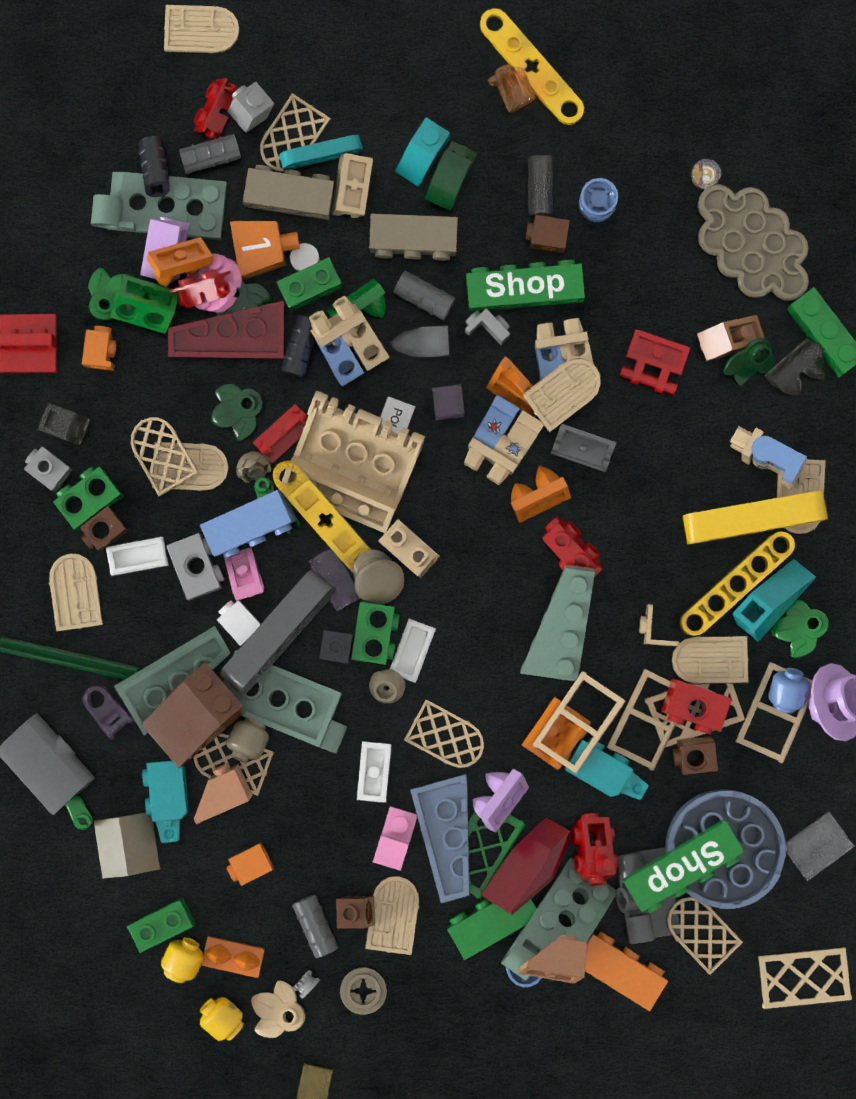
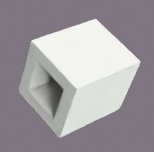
M239 600L235 604L229 601L219 610L221 616L217 621L240 646L261 625Z

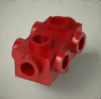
M556 516L544 527L547 532L542 539L559 557L560 562L558 564L563 570L565 565L594 568L595 577L603 569L598 558L600 554L592 544L588 543L586 545L579 537L581 535L580 531L572 522L569 521L567 523L563 518L560 520Z
M597 813L584 814L580 820L574 823L575 827H572L570 831L572 833L571 843L577 845L578 856L574 858V870L577 874L580 873L581 881L589 880L590 886L607 884V880L616 875L618 870V858L613 853L612 845L615 838L614 828L610 826L609 817H599ZM589 833L593 836V842H590Z

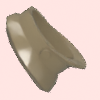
M373 549L361 553L354 562L355 590L364 602L382 605L391 602L400 594L405 580L403 571L384 552Z

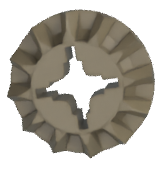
M366 967L350 971L344 977L340 987V996L343 1004L351 1012L360 1015H367L377 1011L383 1005L387 995L386 984L382 976L376 970ZM362 979H365L367 988L376 990V992L367 994L365 1003H362L359 993L351 991L355 990V988H360Z

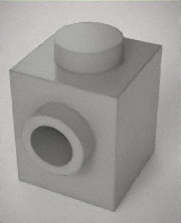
M254 82L249 87L241 86L233 93V101L227 112L247 133L267 119L274 102L258 83Z
M41 447L39 451L34 449L25 460V463L28 465L24 470L55 493L73 471V469L44 447Z

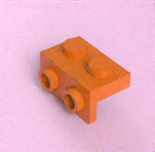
M554 697L522 743V746L558 770L563 764L541 749L533 746V743L561 703L559 699ZM569 706L565 707V710L590 725L591 722ZM561 714L542 741V744L568 761L571 751L577 742L586 735L587 731Z

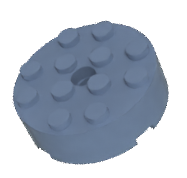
M720 789L707 791L693 797L677 811L667 831L665 853L721 820L727 821L744 850V853L739 855L741 860L728 868H725L724 865L713 870L715 875L705 882L694 881L688 885L690 890L686 893L708 906L720 909L741 908L764 897L778 881L786 857L784 833L772 811L758 799L734 790Z

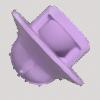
M830 663L820 667L813 678L811 693L807 696L812 720L818 722L823 730L835 740L847 741L856 736V675H851L841 665Z

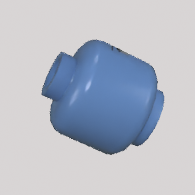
M787 668L786 671L777 672L772 679L768 693L769 700L773 703V707L783 713H794L796 710L804 707L810 683L798 669Z

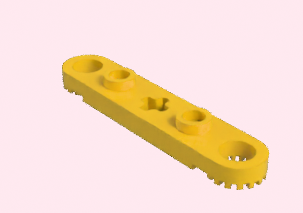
M500 9L487 10L482 15L480 21V28L484 36L487 37L495 49L554 114L559 122L566 125H574L579 122L584 112V106L580 98L505 12ZM492 17H499L502 20L503 26L498 31H491L486 25L487 20ZM527 61L530 63L538 62L537 73L533 71L527 73L525 71ZM567 102L574 103L577 108V114L573 117L564 116L561 112L563 104Z
M292 461L279 463L273 471L275 485L353 573L356 557L364 551L371 550V548L296 463ZM287 468L292 469L296 473L295 480L289 484L281 482L279 478L281 471ZM321 513L324 515L332 514L330 517L332 523L327 526L325 523L318 524L321 521L319 517Z

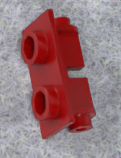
M226 78L216 79V82L213 81L206 92L208 100L205 107L201 108L195 117L194 123L197 125L194 132L199 133L206 130L205 136L210 139H216L217 136H221L228 117L219 113L220 109L228 111L233 101L232 95L238 89L236 85L228 83L225 86L228 80Z
M217 269L200 274L202 279L196 280L195 276L181 279L178 281L179 286L169 290V293L178 291V302L180 306L186 308L205 303V297L207 302L225 298L230 293V285L225 282L223 276L230 274V271L218 274Z
M294 404L252 443L273 464L300 439L308 417Z

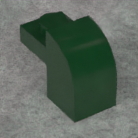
M451 141L436 168L425 200L451 211L461 193L465 179L478 152Z

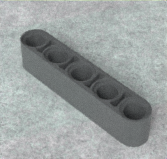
M313 569L307 572L226 663L220 672V677L241 695L246 694L330 600L336 588Z

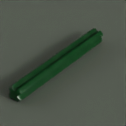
M3 636L0 638V652L123 680L140 671L139 667L9 637Z

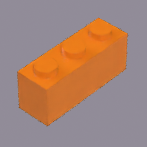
M601 931L598 935L592 933L587 941L585 971L650 1011L668 983V980L663 977L665 971L651 962L648 966L638 961L640 955L627 947L623 951L613 945L615 940Z

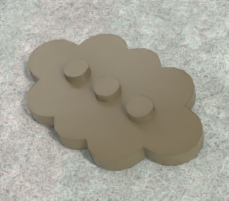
M719 184L706 188L698 201L699 212L706 220L700 228L698 239L700 246L705 252L717 256V266L720 272L725 276L737 278L740 290L748 297H763L770 291L778 298L786 301L796 300L801 297L807 290L809 283L808 274L800 265L807 256L808 242L804 235L790 229L787 214L781 209L769 208L768 198L761 190L756 188H744L736 194L726 186Z

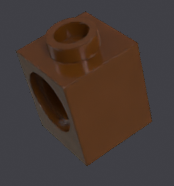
M535 215L534 223L528 222L526 239L531 240L530 248L564 253L570 220Z
M109 506L80 527L84 532L81 538L91 550L96 548L101 552L129 531ZM100 523H106L109 526V534L103 539L97 538L95 534V529Z
M712 736L677 740L678 749H673L675 767L680 766L683 775L718 771L715 741ZM693 750L702 752L701 757L696 761H689L687 759L688 754Z
M344 896L337 898V928H368L374 926L375 896Z

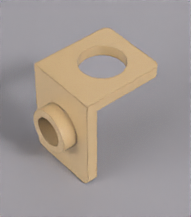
M646 605V616L640 617L639 633H644V644L679 646L678 641L651 640L653 605Z

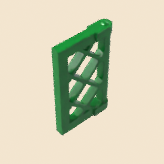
M475 811L468 822L469 836L472 831H476L480 848L469 850V854L482 851L486 867L471 871L470 875L487 871V876L480 888L472 884L470 879V893L478 899H483L482 892L507 858L526 826L523 820H519L510 814L503 822V824L509 823L515 827L508 841L503 842L499 828L497 831L500 843L483 847L479 830L486 828V826L478 827L477 822L480 817ZM501 846L502 851L493 866L488 867L484 850Z

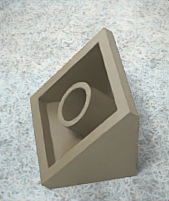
M146 812L94 821L102 878L130 876L160 869L152 815L147 816Z

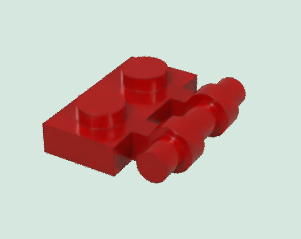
M635 329L626 358L636 361L635 367L632 369L623 366L619 376L629 379V383L635 385L641 383L652 387L655 392L662 394L664 391L674 395L678 384L667 381L669 373L681 376L690 347ZM645 364L660 369L659 377L644 373Z

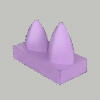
M514 769L510 774L504 772L486 773L485 777L488 786L495 794L493 796H481L473 799L475 812L482 819L486 828L495 833L529 789L523 774Z

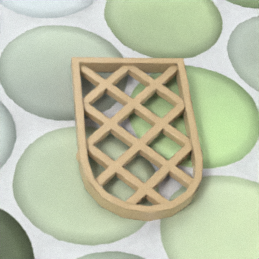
M292 93L262 139L260 153L264 163L275 171L284 172L283 168H280V156L277 154L276 146L287 144V149L290 150V143L301 142V146H305L304 141L313 139L310 145L315 144L331 118ZM292 101L294 110L285 112ZM296 101L306 106V108L297 109ZM309 111L311 121L300 123L298 113ZM312 111L323 119L314 120ZM295 114L297 124L286 126L284 116ZM281 118L283 127L274 128ZM324 122V124L317 133L315 124ZM312 125L314 135L303 137L301 127ZM298 128L300 138L289 140L287 130ZM284 130L286 140L275 142L273 133ZM270 134L272 143L265 144V141ZM273 147L275 157L266 159L264 149ZM276 161L277 167L271 165L269 162Z
M149 417L141 420L134 427L130 443L132 450L158 496H162L199 473L180 441L177 432L167 421ZM152 421L162 422L160 432L151 430ZM148 422L147 428L141 427L143 424ZM165 426L170 429L173 435L164 433ZM138 430L145 432L143 442L135 440ZM149 433L159 435L156 445L147 443ZM163 436L172 438L170 449L160 446ZM176 441L180 446L182 452L174 450ZM135 444L142 445L140 454L137 452ZM145 447L155 449L153 459L143 457ZM159 450L169 452L166 462L157 460ZM173 453L182 455L180 466L170 464ZM186 458L192 469L183 467ZM143 461L151 462L150 471H148ZM155 464L165 466L163 476L153 474ZM169 467L178 469L176 480L166 477ZM182 470L191 472L187 476L180 479ZM153 478L161 480L159 488L157 487ZM165 481L174 483L163 490Z
M425 700L404 739L406 742L440 759L445 764L458 768L468 767L476 763L481 757L484 748L483 737L474 725L428 700ZM430 705L442 712L432 715ZM426 706L429 716L419 719ZM444 715L447 726L436 729L434 718ZM448 715L459 720L460 722L450 724ZM430 719L433 730L422 732L420 722ZM417 723L419 734L410 736ZM465 724L476 732L468 734ZM462 725L465 735L454 738L451 728ZM448 729L451 739L440 742L438 732ZM434 733L437 744L427 746L424 736ZM479 735L481 745L472 748L469 737ZM421 737L423 747L411 740ZM466 739L469 749L458 752L456 741ZM452 743L455 753L445 756L442 745ZM439 747L441 757L429 751V749ZM480 749L478 756L475 758L473 751ZM470 752L472 761L462 764L459 755ZM457 757L458 764L452 763L446 759Z
M219 734V735H218V736H220V737H225V738H228V737H229L228 734H227V735H226V734ZM217 737L214 739L216 746L208 750L204 747L203 752L194 756L195 766L201 774L208 778L211 775L204 772L209 768L214 770L216 769L215 765L222 762L227 764L229 763L228 759L232 758L231 755L225 756L222 746L226 745V741L219 743ZM219 749L222 759L213 763L209 752ZM264 749V752L267 753L259 759L247 763L241 762L240 769H244L248 777L246 782H250L253 788L251 790L252 794L257 796L267 775V770L274 753L268 749ZM206 755L210 765L201 768L197 758ZM269 756L265 769H263L260 760ZM256 762L261 772L251 776L247 766ZM262 775L258 788H256L253 779Z
M693 897L681 898L672 905L668 912L667 924L672 936L709 975L743 943L710 906L695 900ZM685 901H695V910H684ZM699 903L708 911H698ZM680 904V910H675V908ZM672 914H680V925L671 924ZM684 914H694V925H684ZM698 914H709L708 925H698ZM714 916L721 925H712V917ZM672 928H680V938ZM684 929H694V940L684 939ZM698 929H708V940H698ZM712 929H722V940H712ZM726 930L735 940H726ZM684 943H694V953ZM698 943H708V954H698ZM712 943L722 944V954H712ZM726 944H735L726 953ZM698 958H708V968ZM712 958H721L712 967Z

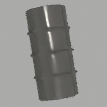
M234 134L224 137L220 136L217 139L206 140L203 143L192 144L189 147L179 149L186 174L196 171L201 172V170L224 163L228 164L231 161L241 159Z
M407 271L403 272L393 291L394 294L405 299V301L413 303L418 308H422L442 320L446 319L456 300L455 297L444 292V290L438 289L431 283L420 279L419 276L416 277Z
M316 894L292 904L315 958L325 956L339 948Z

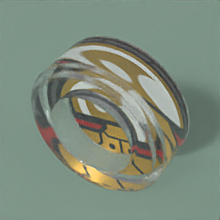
M700 160L692 170V181L701 189L716 185L721 177V169L713 160Z

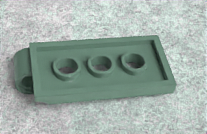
M113 172L110 195L93 196L92 226L108 230L148 233L151 218L160 219V217H167L182 222H189L187 237L222 240L227 191L226 181L168 176L170 179L169 193L162 197H150L145 193L143 174ZM138 195L145 197L146 205L143 209L134 210L131 208L130 203L133 197ZM165 198H170L175 202L174 209L169 213H163L159 210V203ZM192 201H199L203 204V211L197 216L190 215L187 211L188 205Z
M274 665L258 680L259 692L255 696L241 695L223 680L226 687L244 706L246 712L242 716L337 754L347 726L332 720L342 693ZM280 690L284 692L286 701L281 707H275L271 702V697L274 692ZM304 701H308L312 705V713L307 718L300 717L297 711L299 704Z

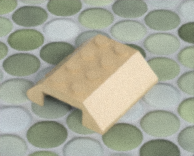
M316 391L307 413L309 415L294 456L290 461L296 463L341 515L386 533L403 496L425 436L413 432L410 437L408 436L410 430L404 427L397 434L391 431L392 422L386 420L385 424L382 425L383 418L359 409L356 414L354 413L356 407L350 404L345 411L338 409V399L332 397L331 401L328 402V395ZM287 468L282 482L285 484L292 483L296 478L295 471Z

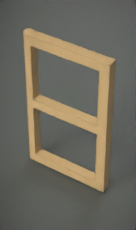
M769 662L735 742L774 758L779 763H784L808 707V697L804 707L799 710L797 717L780 712L760 702L772 671H786L785 668ZM806 678L810 683V689L808 692L809 695L811 693L813 680ZM757 707L794 723L780 755L744 739Z
M644 669L607 748L653 771L676 723L670 721L669 725H666L633 709L647 677L668 687L671 681ZM630 714L666 731L651 762L615 745Z
M582 671L533 743V746L541 749L577 774L625 703V700ZM583 681H586L617 702L598 731L565 710V707ZM561 714L594 736L575 765L542 744V741Z

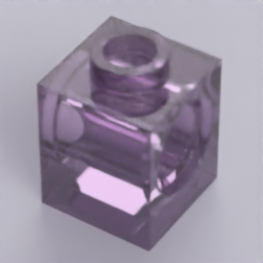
M461 385L432 388L436 421L464 417Z

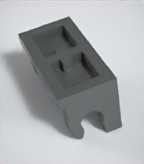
M561 423L551 454L605 472L616 442Z

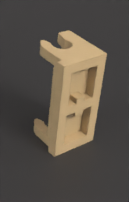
M344 153L339 158L331 210L332 215L348 214L351 215V218L365 215L373 158Z

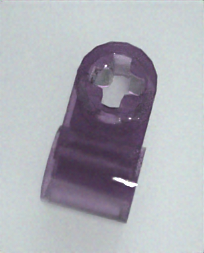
M95 685L84 692L83 704L111 740H114L116 738L115 734L127 724L132 725L135 722L131 714L105 686ZM96 690L103 693L105 699L103 705L99 707L94 706L90 702V694ZM118 717H120V719H119L115 724H113V725L111 726V723H112L115 719H117Z

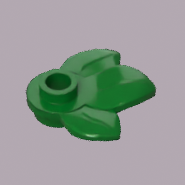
M99 268L93 273L88 284V289L92 296L89 302V310L96 319L102 321L111 319L110 313L113 298L123 274L110 278L103 268ZM99 302H107L109 308L106 310L101 309Z
M796 600L785 612L786 616L774 624L771 634L780 640L791 642V656L793 658H800L811 653L816 648L817 639L822 637L829 628V620L822 611L810 609L805 602ZM812 618H816L819 622L816 629L809 627V621Z

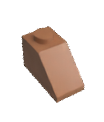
M757 315L723 322L697 333L706 361L745 350L750 341L757 338H765Z
M229 763L213 770L214 775L207 782L194 817L196 824L246 803L253 796L239 764L230 767Z
M561 935L560 938L548 944L518 968V974L575 984L584 978L587 942L577 941L578 938L576 936Z

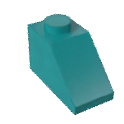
M425 118L407 146L395 173L420 187L450 141V132L430 119Z

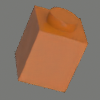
M262 842L229 858L230 865L227 866L234 882L239 881L241 886L274 869Z

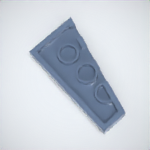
M467 774L411 789L440 902L445 903L470 896Z

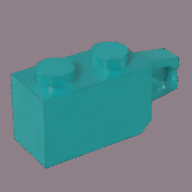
M589 738L587 742L582 739L580 740L569 759L570 763L576 764L592 738ZM599 742L577 774L566 766L564 768L567 772L610 797L619 795L621 792L641 800L649 786L632 772L633 769L628 766L630 760L616 752L611 757L602 751L605 746Z
M172 760L146 763L147 769L142 771L144 787L149 786L150 798L145 799L147 816L152 815V822H156L161 843L179 841L180 821L189 812L185 764L179 769Z

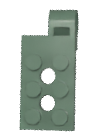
M570 858L526 927L520 932L503 958L501 964L526 981L530 976L518 974V968L548 944L560 938L561 935L576 936L578 938L577 941L587 942L616 896L617 890L608 884L590 886L589 880L581 881L580 873L577 874L574 870V860ZM573 892L583 895L585 899L584 905L577 904L573 900ZM559 914L567 915L570 918L571 927H565L559 922Z

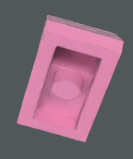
M251 547L240 550L239 553L225 559L236 601L264 592L263 581Z
M390 806L373 860L374 863L401 871L417 814Z

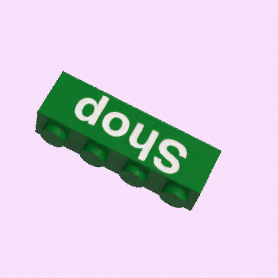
M563 260L557 262L558 266L546 267L545 262L531 263L529 268L518 269L517 265L501 266L500 271H489L488 267L471 269L472 273H466L469 312L484 311L485 309L498 310L583 302L585 294L582 264H575V260Z
M721 820L624 877L622 881L641 912L647 910L648 913H652L664 905L662 900L673 895L674 898H677L689 891L688 885L694 881L705 882L715 875L713 870L722 865L728 868L740 861L739 855L744 853V850L727 821Z

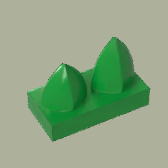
M372 279L346 297L352 304H356L359 310L363 309L374 317H384L386 303L383 294L385 292L375 279ZM334 306L326 310L331 318L338 314Z

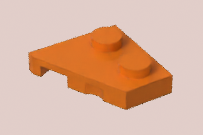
M505 356L486 388L517 406L520 412L523 410L533 417L537 416L522 396L533 385Z

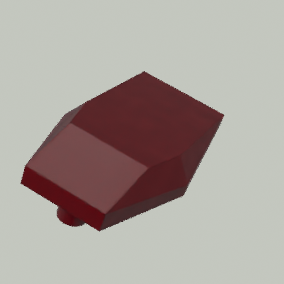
M546 817L511 850L482 892V897L513 915L554 879L572 838V833Z

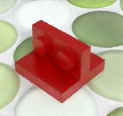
M56 314L0 315V373H57Z

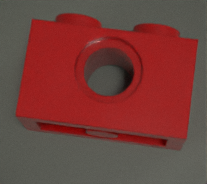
M672 679L661 712L668 714V721L684 726L686 720L696 724L695 730L711 735L712 730L721 732L732 698ZM694 700H698L702 706L701 712L696 716H692L689 711V706Z

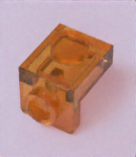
M504 65L495 71L496 74L488 79L490 85L498 86L508 112H515L536 99L524 68Z

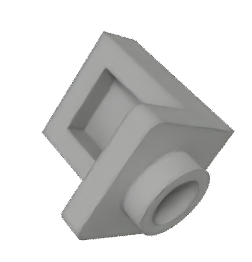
M487 309L482 313L477 310L466 320L468 326L465 328V332L468 336L482 325L500 345L510 337V333L507 331L510 326L500 315L494 317Z

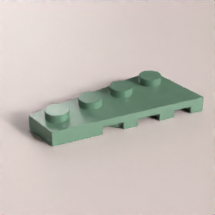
M565 565L548 609L542 618L538 632L522 664L520 674L569 681L577 680L595 575L594 568Z
M214 626L114 687L145 736L148 732L141 724L201 665L206 662L213 670L230 654V651Z

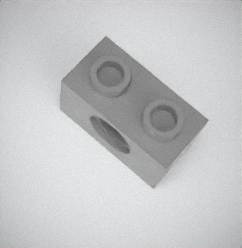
M200 533L166 546L187 600L191 601L222 588L220 582L224 580L223 574L218 564L213 566L209 556L212 554L206 538L203 539ZM195 558H201L205 564L204 570L199 574H193L189 568L190 562Z

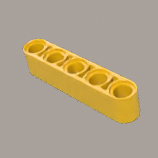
M823 490L695 512L682 516L687 544L828 519Z
M777 532L769 536L681 616V630L690 636L704 633L791 555L795 547L792 536L786 532ZM779 537L786 541L787 549L784 553H777L774 550L773 541L775 538ZM754 557H761L765 561L766 566L762 573L755 572L752 569L751 562ZM733 576H739L744 581V588L741 592H735L731 589L730 580ZM713 595L719 596L723 602V606L718 612L712 611L708 606V600ZM692 614L697 615L701 619V627L697 631H692L687 627V618Z

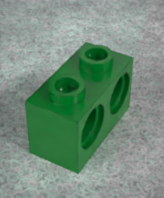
M329 257L277 281L290 312L342 289L341 281Z
M123 274L113 298L110 317L165 334L175 313L178 291L169 293L170 288Z
M101 467L87 469L79 476L80 482L73 487L69 484L62 488L56 494L58 498L53 501L76 531H79L82 525L104 508L112 506L124 497ZM98 480L104 481L106 486L104 493L94 496L91 491L92 484ZM73 498H80L82 501V509L78 513H71L68 509V504Z
M360 602L352 660L386 665L387 659L393 660L395 643L390 642L391 631H397L400 616V614L394 613L395 607ZM376 611L383 612L387 617L386 624L381 628H375L370 623V617ZM371 640H378L382 644V652L376 657H371L366 653V644Z
M181 898L129 924L127 928L139 953L192 928L196 923L184 898Z

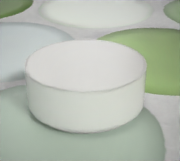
M303 243L300 244V249L292 250L290 261L293 268L298 272L320 262V257L314 246Z

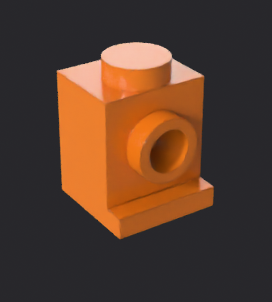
M94 326V330H86L82 365L87 368L114 371L115 365L110 362V357L114 358L116 353V340H112L113 336L111 335L112 328Z

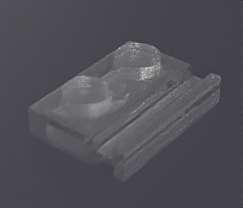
M827 812L786 842V853L808 881L855 846L850 842L831 813Z

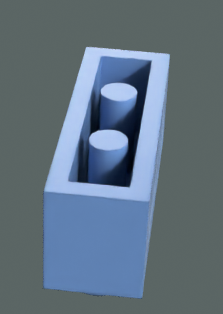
M279 489L201 524L200 527L213 556L223 554L226 559L239 553V546L249 543L250 547L266 541L264 535L274 531L277 536L291 530L290 524L298 519L290 501Z

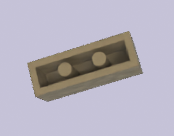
M256 165L255 169L248 168L243 204L248 208L330 220L335 184L326 175L313 174L312 178L301 176V172L286 169L284 173L273 172L272 167Z
M371 214L370 253H375V257L392 258L393 254H404L406 259H421V255H433L434 260H450V256H456L458 217Z

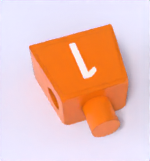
M276 221L230 222L237 266L239 267L242 280L285 266L284 252L300 249L298 233L281 234L279 224Z

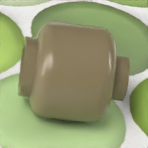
M251 718L237 721L226 741L227 747L232 751L231 757L243 763H247L248 759H259L269 740V735L265 731L266 726Z

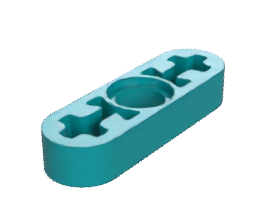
M350 135L290 149L280 153L279 156L283 170H290L338 159L344 153L354 155L363 151L359 135Z

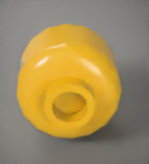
M184 937L183 940H173L170 942L161 960V966L167 978L177 983H184L196 977L204 960V954L198 948L199 943L197 941Z
M220 997L215 1001L211 998L200 1009V1012L203 1014L200 1019L201 1027L218 1041L225 1039L230 1041L243 1027V1013L225 997Z

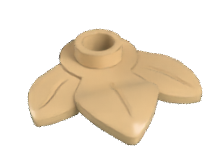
M277 981L274 993H259L251 999L254 1011L261 1017L255 1027V1032L263 1037L276 1038L284 1031L298 1030L305 1021V1012L302 1006L297 1003L296 991H293L292 986L284 981ZM288 1011L293 1013L294 1018L292 1022L286 1019Z

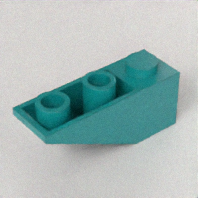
M793 559L755 589L734 611L733 617L736 624L759 642L814 581L816 576Z

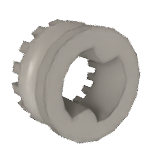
M310 970L292 987L293 991L297 990L300 992L302 999L320 981L318 977H312Z

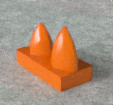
M199 237L149 251L147 261L155 272L157 282L161 286L167 287L177 274L185 272L193 276L200 268L212 265L213 255L202 238Z
M538 466L536 472L537 490L533 491L526 485L515 483L511 493V505L519 523L571 498L563 477L559 478L552 470Z
M208 936L204 960L201 966L258 978L265 948Z

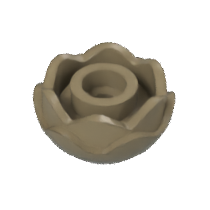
M257 451L246 453L237 464L236 472L238 478L249 483L252 480L265 477L266 473L271 472V460L263 453Z
M383 669L372 675L369 689L377 701L385 704L394 703L403 696L405 681L394 670Z

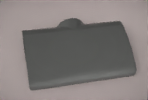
M38 713L30 717L0 745V757L52 815H55L73 796L82 792L95 779L93 774L76 757V753L60 735H57Z
M665 848L617 855L620 888L616 891V902L619 910L625 916L629 944L649 942L657 937L672 935L668 929L667 916L670 908L676 902V898L671 895L662 900L664 905L652 913H648L647 910L641 912L622 881L624 877L664 855ZM672 914V925H680L678 914ZM672 928L675 934H680V928Z

